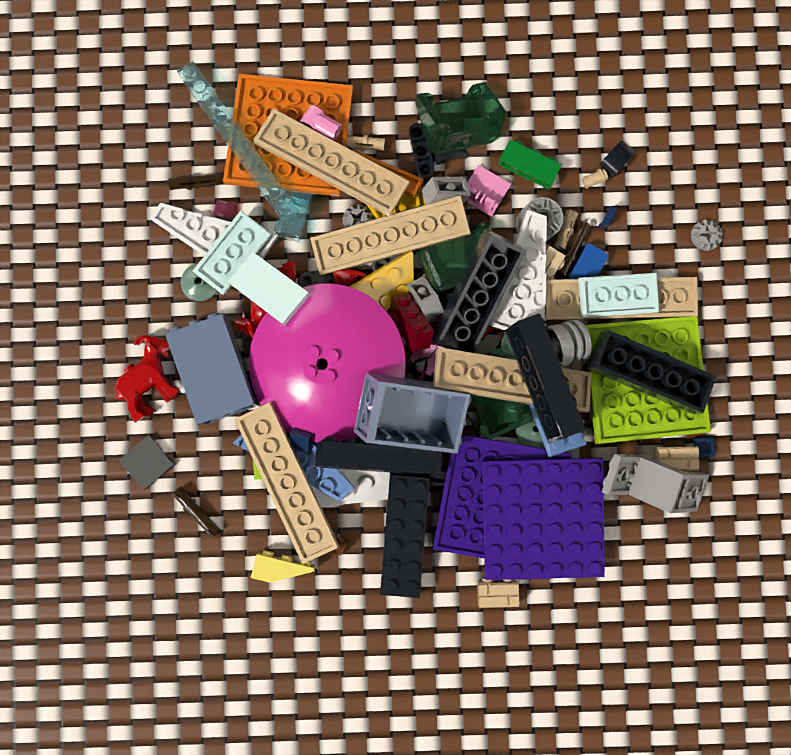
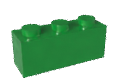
M509 140L498 162V166L547 190L552 186L562 166L557 159L553 157L547 158L541 155L539 150L529 149L518 140Z

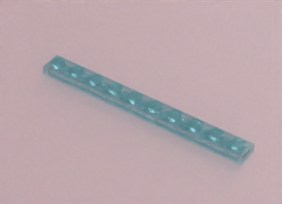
M192 61L177 71L179 77L283 225L299 216L300 212L195 63Z

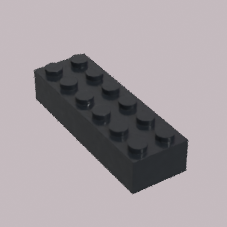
M486 229L484 230L433 332L432 338L437 345L452 350L475 352L526 253V250L521 245Z
M539 313L518 320L507 328L505 332L549 444L585 431V422L578 412L577 401L569 389V380L562 371L561 360L556 356L554 342L547 333L546 322Z
M610 330L600 332L586 368L691 414L704 413L717 377Z
M325 438L321 442L316 443L315 467L416 475L441 474L442 452L377 445L366 442L357 444L358 440L353 439L337 442V438Z
M390 473L380 595L420 598L429 476Z

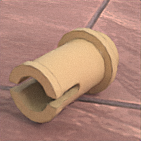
M600 168L597 169V172L582 177V182L586 189L601 182L605 183V180H608L605 169L601 170Z

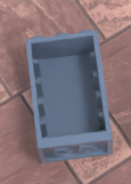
M213 313L207 316L208 319L200 321V319L191 321L189 326L184 328L181 326L170 329V333L165 334L197 425H207L259 406L230 320L223 314L219 315V313Z
M366 373L354 432L366 443L458 453V448L462 443V430L466 425V412L470 406V394L433 387V382Z

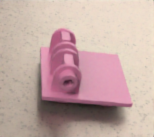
M478 165L467 182L471 195L465 202L492 217L511 184Z

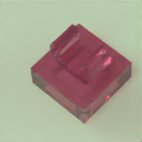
M217 199L212 217L232 222L237 205Z

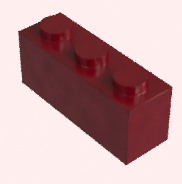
M411 293L393 295L390 315L412 352L429 349L434 330Z

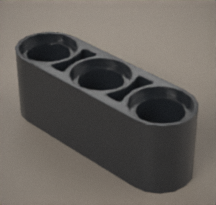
M414 123L409 128V143L417 176L422 178L423 182H428L434 176V163L427 132L423 124ZM419 131L422 133V136L414 137L412 133ZM423 149L426 151V154L419 156L416 152ZM422 168H428L431 172L427 175H424L421 173L420 170Z

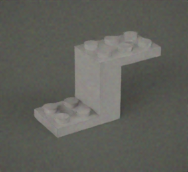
M614 454L609 463L608 475L603 481L602 493L607 495H630L668 513L697 512L709 475L703 472H684L645 455Z

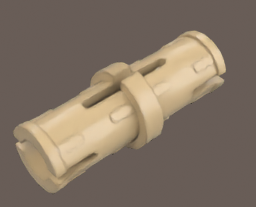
M347 135L346 148H362L363 151H367V149L384 151L385 138H371L368 135H364V137Z
M566 210L563 224L554 244L555 248L566 250L570 235L574 232L573 227L578 216L577 212Z

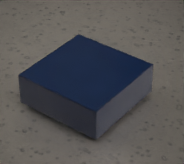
M610 206L598 227L603 230L606 229L616 214L617 208Z
M293 428L290 432V442L293 448L307 453L310 449L312 434Z
M714 437L692 439L693 447L699 448V458L715 457Z

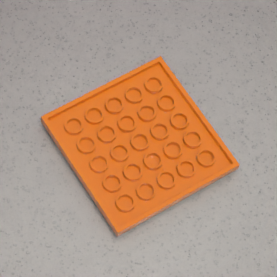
M239 74L223 183L225 185L340 196L341 190L254 144L253 140L273 109L300 122L309 106L314 105L321 109L327 117L342 124L340 133L334 141L346 147L353 85Z

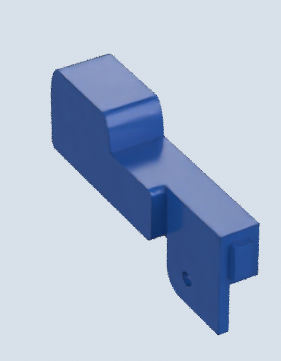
M588 243L582 250L567 279L597 277L608 258L607 254Z

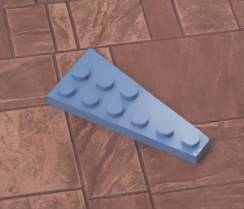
M285 431L290 440V433ZM241 434L233 444L250 452ZM311 442L307 453L293 448L311 486L338 501H342L355 488L339 469L315 467L316 445Z

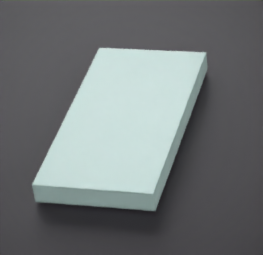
M240 211L194 268L193 272L222 295H225L232 287L228 283L231 277L252 252L255 254L259 253L272 234L244 212Z
M254 252L228 281L230 285L284 326L310 296L306 290Z
M657 273L578 278L581 318L659 312Z

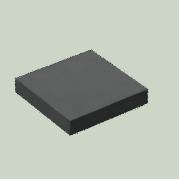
M148 435L119 459L120 463L143 490L147 489L175 465L151 435Z

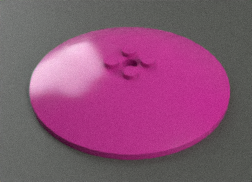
M339 284L309 285L303 287V289L310 296L285 326L268 313L260 321L252 339L249 356V371L253 390L261 406L272 402L285 431L289 433L293 428L312 434L311 442H321L325 438H337V442H342L345 439H354L359 437L354 432L365 374L373 373L405 378L406 355L403 340L392 317L377 301L367 294ZM321 358L326 359L328 362L325 370L318 367V361Z

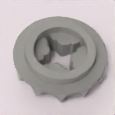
M361 204L351 205L343 214V225L345 228L354 226L352 215L359 216L361 213V219L364 223L372 221V212L367 206Z
M705 219L694 225L691 231V240L698 249L709 251L720 244L723 232L720 230V225ZM706 230L708 231V233L714 234L711 237H709V241L707 240V237L700 236L703 233H705Z

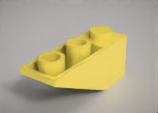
M263 550L262 553L259 552L256 555L251 578L274 582L314 572L316 566L312 565L311 561L302 564V562L294 561L291 556L282 555L278 557L274 556V552Z

